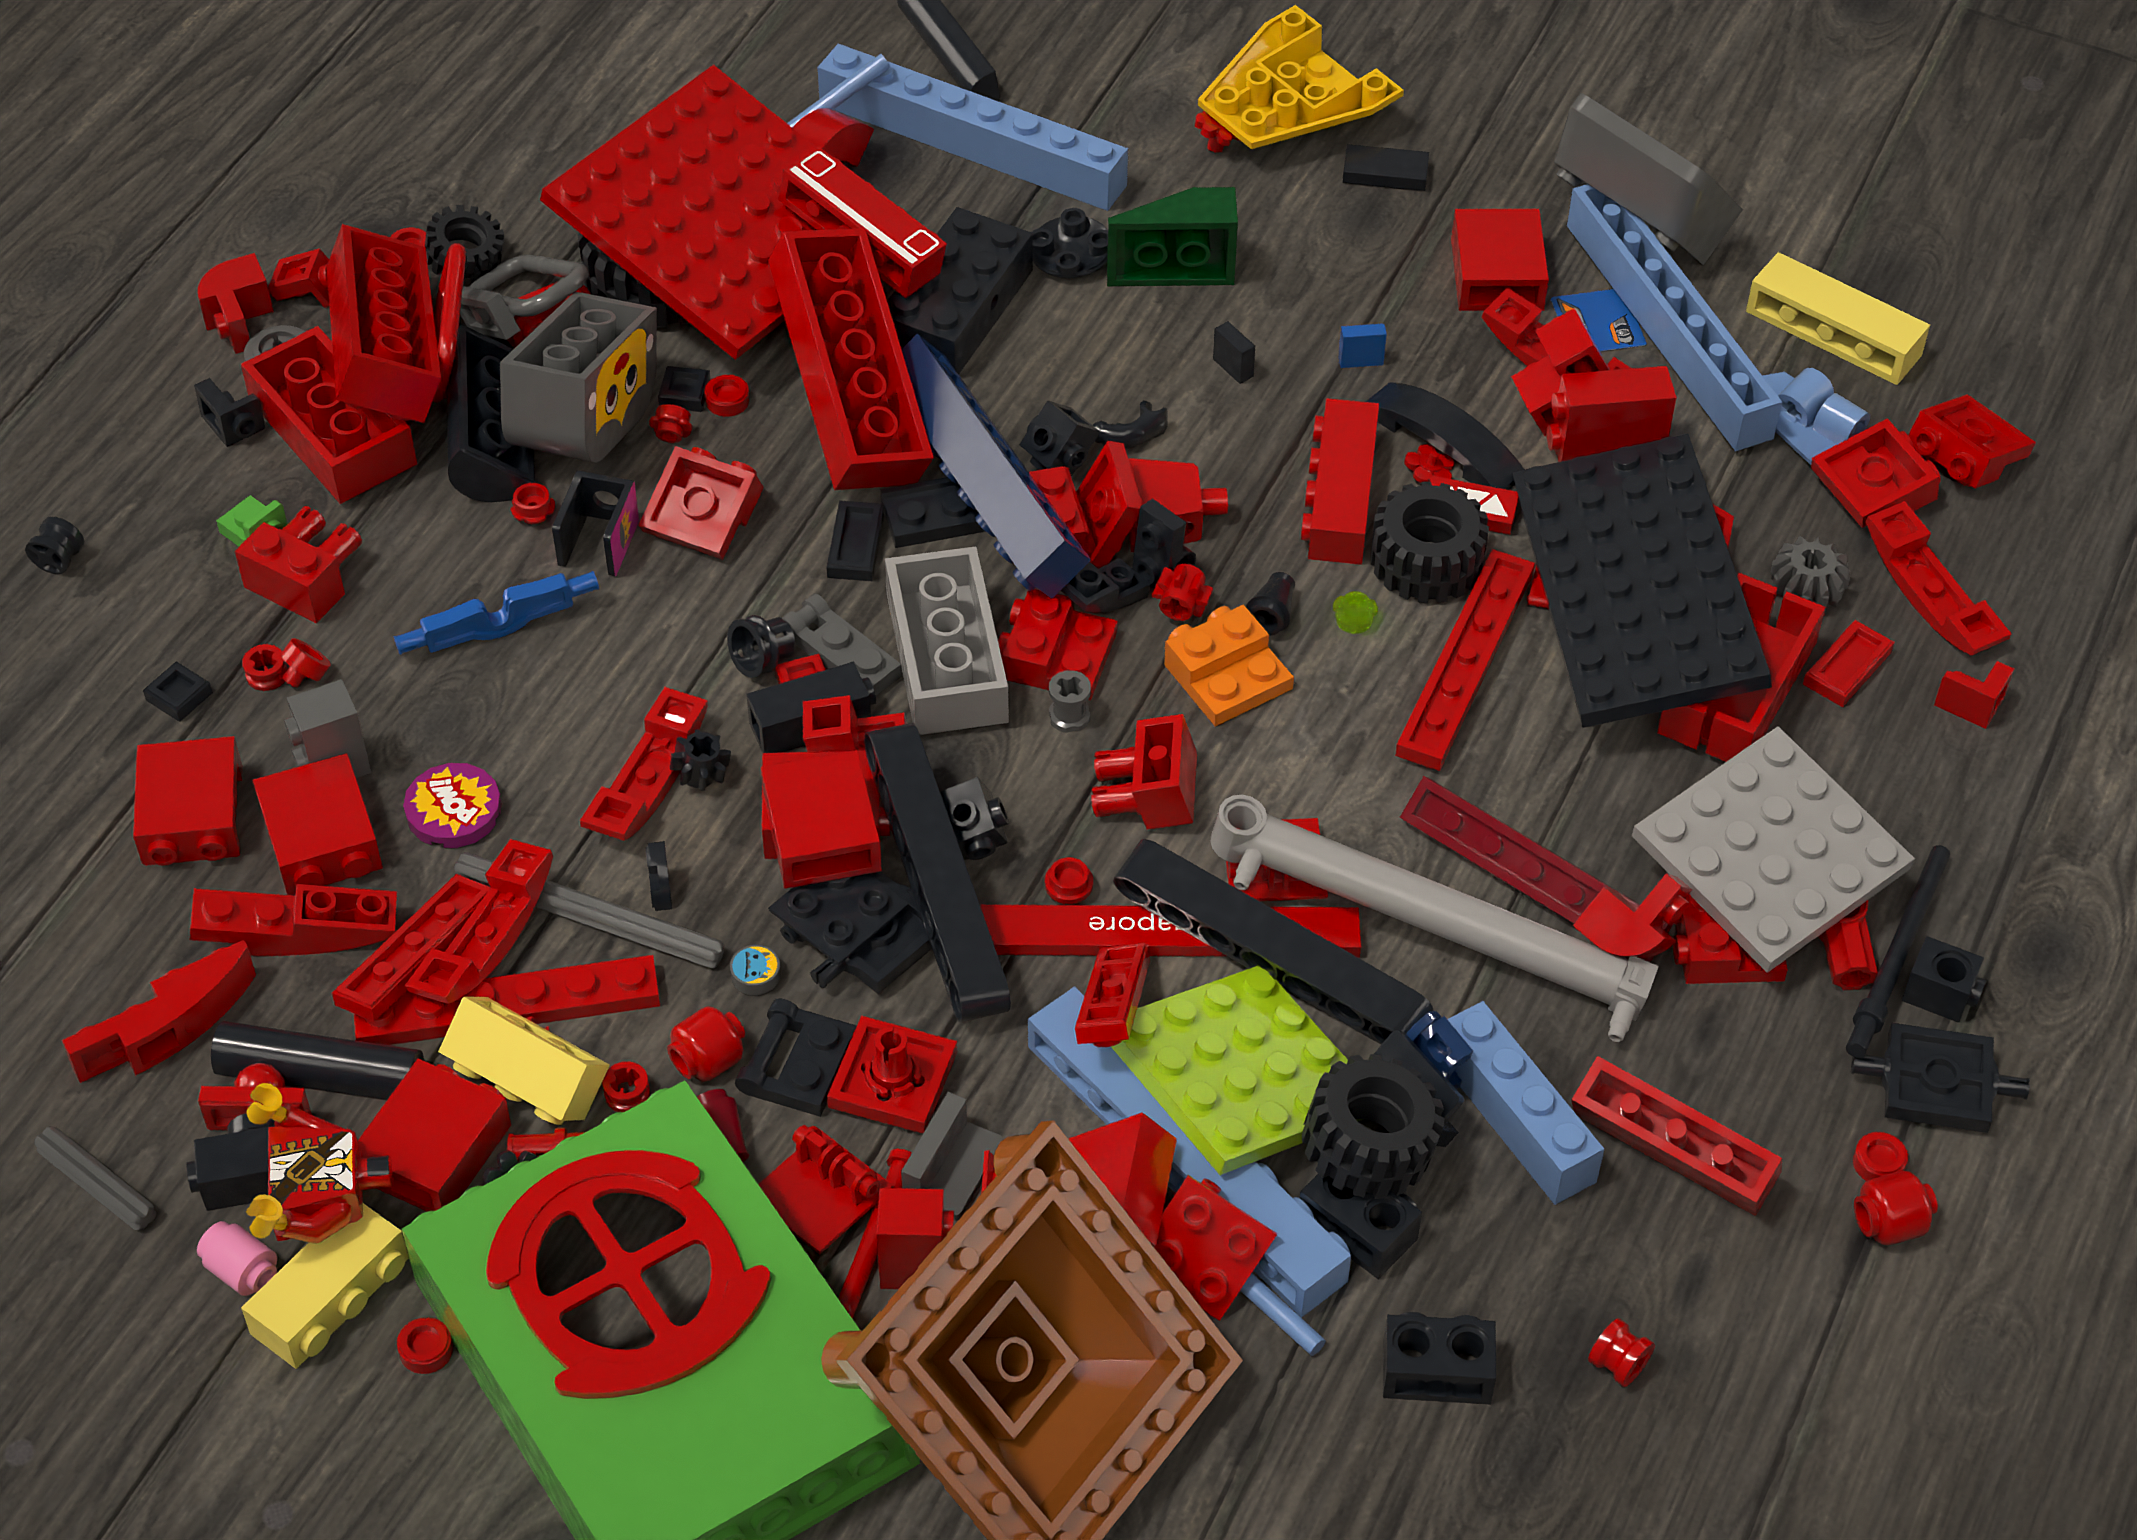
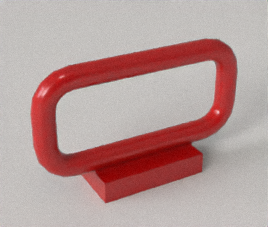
M460 243L452 244L447 251L437 293L434 322L441 380L432 401L433 403L441 402L443 398H447L446 390L455 358L466 263V249Z

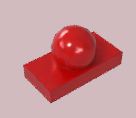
M264 1063L251 1064L241 1070L234 1081V1087L201 1086L198 1098L206 1127L209 1130H227L231 1120L247 1113L250 1105L253 1102H258L254 1101L250 1094L257 1085L262 1083L271 1084L280 1091L282 1095L281 1106L289 1103L311 1115L312 1113L305 1089L285 1088V1080L281 1073L272 1065Z

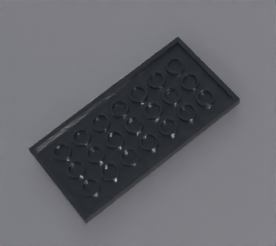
M1689 434L1666 437L1661 440L1621 447L1611 451L1580 456L1566 461L1512 472L1514 487L1518 493L1519 505L1582 728L1772 687L1771 673Z

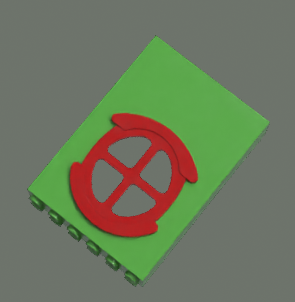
M685 1080L671 1088H663L656 1091L646 1101L625 1112H617L610 1115L600 1125L577 1137L572 1136L564 1139L554 1149L531 1161H523L516 1164L507 1174L486 1185L470 1188L459 1199L442 1208L422 1213L411 1224L402 1228L417 1286L437 1318L446 1325L453 1344L575 1540H789L920 1464V1458L916 1455L914 1449L905 1442L887 1420L884 1413L876 1407L862 1389L836 1387L827 1379L823 1372L821 1358L823 1348L829 1338L838 1332L861 1330ZM610 1193L644 1195L674 1208L685 1217L686 1222L681 1228L644 1248L628 1253L621 1248L595 1209L594 1202ZM567 1215L575 1216L605 1259L606 1266L601 1271L554 1296H546L540 1291L537 1281L539 1250L547 1232L556 1221ZM700 1244L708 1251L711 1263V1281L707 1298L701 1310L692 1321L683 1326H676L669 1320L641 1276L645 1270L691 1245ZM619 1287L626 1291L655 1335V1339L650 1345L640 1349H612L581 1339L565 1328L560 1321L565 1313L609 1289Z

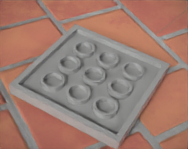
M1778 726L1634 826L1632 837L1670 875L1678 877L1692 889L1689 894L1767 973L1909 871L1915 860L1902 845Z

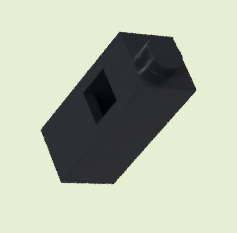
M854 661L746 694L749 724L762 753H782L805 746L803 740V701L850 695L857 719L871 717V705L876 704V695L868 677L861 678Z
M268 1127L194 1140L195 1161L187 1162V1177L191 1193L200 1192L206 1211L250 1204L256 1196L268 1195Z

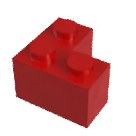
M1575 308L1561 316L1555 317L1549 323L1535 330L1548 356L1531 363L1525 369L1511 376L1528 411L1544 436L1547 435L1548 424L1554 423L1552 394L1559 392L1561 374L1610 370Z

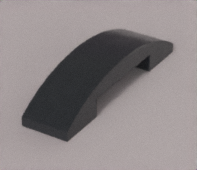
M1389 382L1366 401L1379 403L1377 422L1393 433L1404 426L1464 465L1462 478L1470 483L1509 490L1514 486L1512 472L1525 470L1511 451L1484 425L1458 406L1434 393L1408 384Z

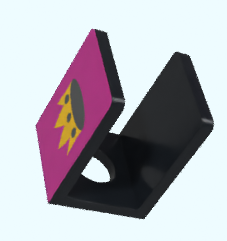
M577 470L552 527L558 566L566 567L587 516L610 520L603 537L608 575L617 576L639 523L635 482L633 480ZM598 491L609 492L618 499L616 505L605 504L597 498L595 493Z

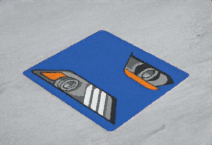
M1614 289L1551 298L1557 317L1575 308L1600 351L1645 346L1647 344L1637 319Z

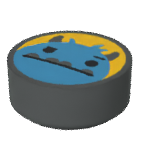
M763 945L743 947L733 955L730 961L732 983L736 989L744 994L762 995L773 990L779 983L781 977L780 961L777 954L769 947Z

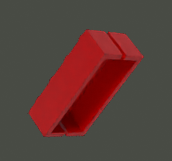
M1738 573L1737 577L1771 673L1772 687L1664 710L1661 713L1657 732L1694 749H1697L1700 743L1707 746L1706 754L1725 762L1762 738L1767 732L1817 643L1826 608L1786 591L1782 600L1776 628L1772 627L1769 623L1778 588L1742 573Z

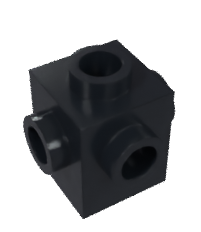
M1047 401L1039 415L1034 417L1029 423L1027 433L1019 445L1032 455L1030 463L1037 469L1043 470L1065 466L1069 468L1072 476L1075 470L1086 461L1088 450L1100 434V431L1071 407Z
M979 777L940 792L964 860L986 858L992 855L997 847L1008 843L1003 826L1009 824V819L1003 803L999 797L993 798L992 792Z

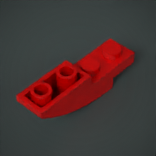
M296 884L295 896L194 888L189 940L237 943L244 940L248 946L250 956L322 954L362 947L387 940L395 933L397 891Z
M242 940L228 947L219 948L200 960L167 972L164 976L150 982L155 998L142 1004L133 1005L114 1017L96 1025L84 1027L76 1034L63 1039L62 1043L79 1082L86 1081L127 1061L136 1076L184 1049L209 1030L238 1001L256 976L245 941Z

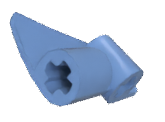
M1814 368L1804 369L1796 378L1786 372L1763 375L1764 379L1782 401L1775 432L1810 465L1812 457L1866 430L1869 424L1870 414L1839 394L1834 393L1830 380L1822 372Z

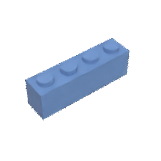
M1484 1001L1447 1019L1473 1050L1471 1058L1455 1070L1462 1080L1461 1089L1553 1204L1556 1205L1595 1184L1604 1153L1603 1146Z

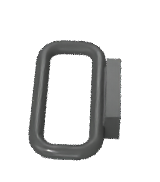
M527 254L511 258L477 279L469 287L463 286L460 315L467 327L486 336L507 340L521 331L513 318L514 316L530 317L552 308L585 284L588 280L589 270L580 262ZM529 271L564 277L544 292L528 299L508 297L492 292V290L508 279L523 272Z

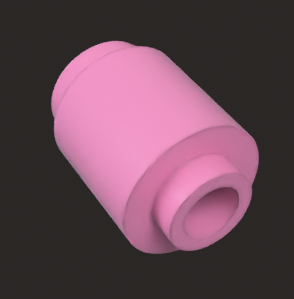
M225 1221L217 1222L203 1234L198 1243L197 1254L202 1258L203 1266L242 1296L257 1293L277 1273V1254L238 1224L229 1225Z

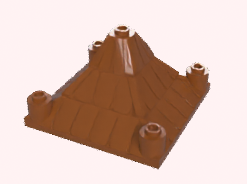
M1041 1121L1031 1134L1008 1136L999 1143L993 1160L994 1170L997 1175L995 1179L863 1331H842L829 1338L823 1348L822 1368L827 1379L836 1387L862 1389L876 1407L884 1413L887 1420L905 1442L914 1449L916 1455L935 1478L939 1479L944 1485L945 1490L960 1508L969 1515L975 1526L987 1540H1102L1243 1360L1055 1121Z

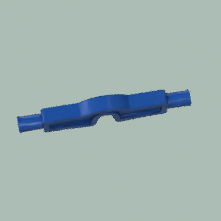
M594 571L566 580L563 573L538 581L509 587L503 592V607L497 612L489 613L482 601L472 599L444 612L422 618L420 620L421 628L398 636L395 635L393 636L399 655L426 645L430 652H436L472 639L489 640L503 637L519 630L530 620L573 606L572 597L599 590L598 581Z

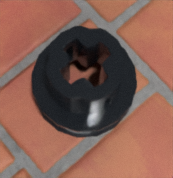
M752 615L746 617L745 620L738 619L732 622L727 634V644L731 659L736 668L743 675L753 678L758 677L761 673L772 672L776 668L778 660L790 657L794 653L795 637L789 623L781 617L765 621L760 616ZM777 634H784V636L776 638ZM758 646L759 649L754 650L753 647ZM739 650H742L744 657L739 655Z

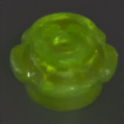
M1352 591L1345 596L1337 597L1332 607L1333 611L1336 612L1335 619L1337 625L1343 631L1352 634L1367 631L1374 621L1373 617L1378 614V605L1375 600L1369 599L1365 593L1359 591Z

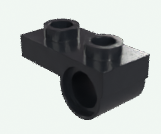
M1152 498L1140 507L1132 569L1147 580L1150 586L1155 589L1165 567L1173 571L1179 564L1194 566L1196 554L1183 545L1186 522Z

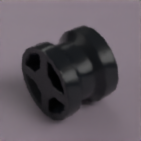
M48 517L40 525V535L34 536L29 540L25 551L31 562L38 568L51 574H62L70 566V556L79 553L85 541L81 532L72 523L62 518Z

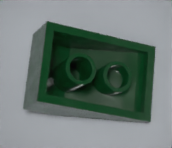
M1192 187L1109 217L1107 287L1234 285L1238 231L1236 188Z

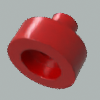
M292 638L281 653L282 659L289 665L282 678L296 688L299 687L305 677L320 681L331 666L330 661L322 653L296 638Z

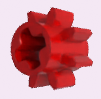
M1179 564L1173 571L1167 567L1163 569L1152 597L1161 599L1159 607L1164 615L1173 620L1185 621L1192 614L1199 618L1202 617L1213 588L1205 585L1206 577L1199 568L1190 564Z

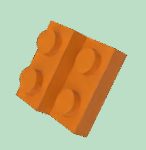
M1244 604L1233 610L1228 606L1219 607L1209 615L1207 622L1194 628L1188 624L1181 625L1174 629L1169 635L1168 640L1165 641V667L1215 727L1292 690L1294 684V676L1268 647L1269 634Z

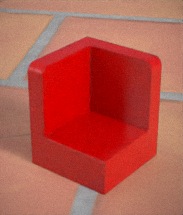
M1997 661L1984 682L1960 671H1947L1941 680L1934 706L1986 729L2005 699L2014 668Z

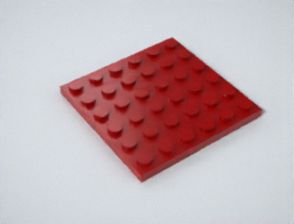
M713 64L542 189L540 201L736 360L785 321L768 259L784 231L817 229L778 200L784 168L816 146Z

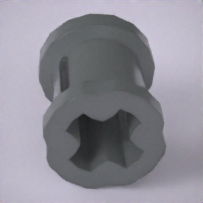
M1066 670L1057 673L1049 682V695L1054 701L1049 708L1051 725L1065 733L1081 731L1090 721L1089 705L1086 701L1091 695V683L1084 674L1077 671Z

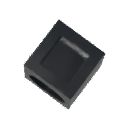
M1926 936L1911 971L1902 1001L1959 1023L1966 1005L1977 1007L1987 980L1978 977L1984 957Z

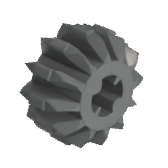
M1799 536L1794 544L1784 543L1776 556V560H1773L1770 574H1772L1771 580H1773L1772 586L1778 588L1777 595L1784 597L1787 591L1825 607L1827 605L1837 606L1850 581L1847 555L1837 553L1836 543L1826 546L1821 544L1819 537L1813 542H1807Z

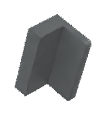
M947 1092L901 1171L902 1188L944 1189V1210H954L955 1221L959 1220L982 1182L984 1151L990 1150L994 1155L995 1150L1002 1141V1136L967 1122V1099Z

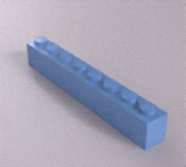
M837 44L817 67L819 99L875 57ZM888 62L891 66L889 69L834 109L840 113L1106 211L1111 208L1127 186L1128 148Z
M1588 184L1573 188L1567 227L1732 448L1738 451L1774 439L1782 401L1645 222Z
M1075 986L1028 1018V1048L1106 1125L1143 1112L1177 1138L1168 1186L1175 1193L1187 1175L1200 1183L1204 1178L1209 1179L1221 1188L1219 1193L1221 1197L1278 1233L1253 1271L1301 1318L1348 1282L1351 1254L1344 1240L1334 1232L1328 1233L1314 1219L1312 1211L1303 1200L1298 1197L1292 1198L1278 1184L1276 1176L1268 1166L1263 1163L1257 1164L1253 1162L1219 1175L1111 1047H1095L1092 1043L1077 1044L1075 1025L1084 995Z

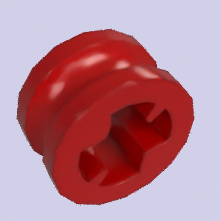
M263 644L257 645L245 653L242 659V666L245 671L246 681L255 690H274L285 682L282 676L288 668L281 657L282 651L275 645ZM270 664L273 667L268 669L266 665ZM263 666L264 671H259L257 669Z
M622 1061L608 1068L602 1081L606 1103L613 1111L625 1112L650 1097L648 1075L641 1065L631 1061ZM628 1082L629 1087H631L634 1083L635 1090L624 1093V1088L618 1091V1085Z

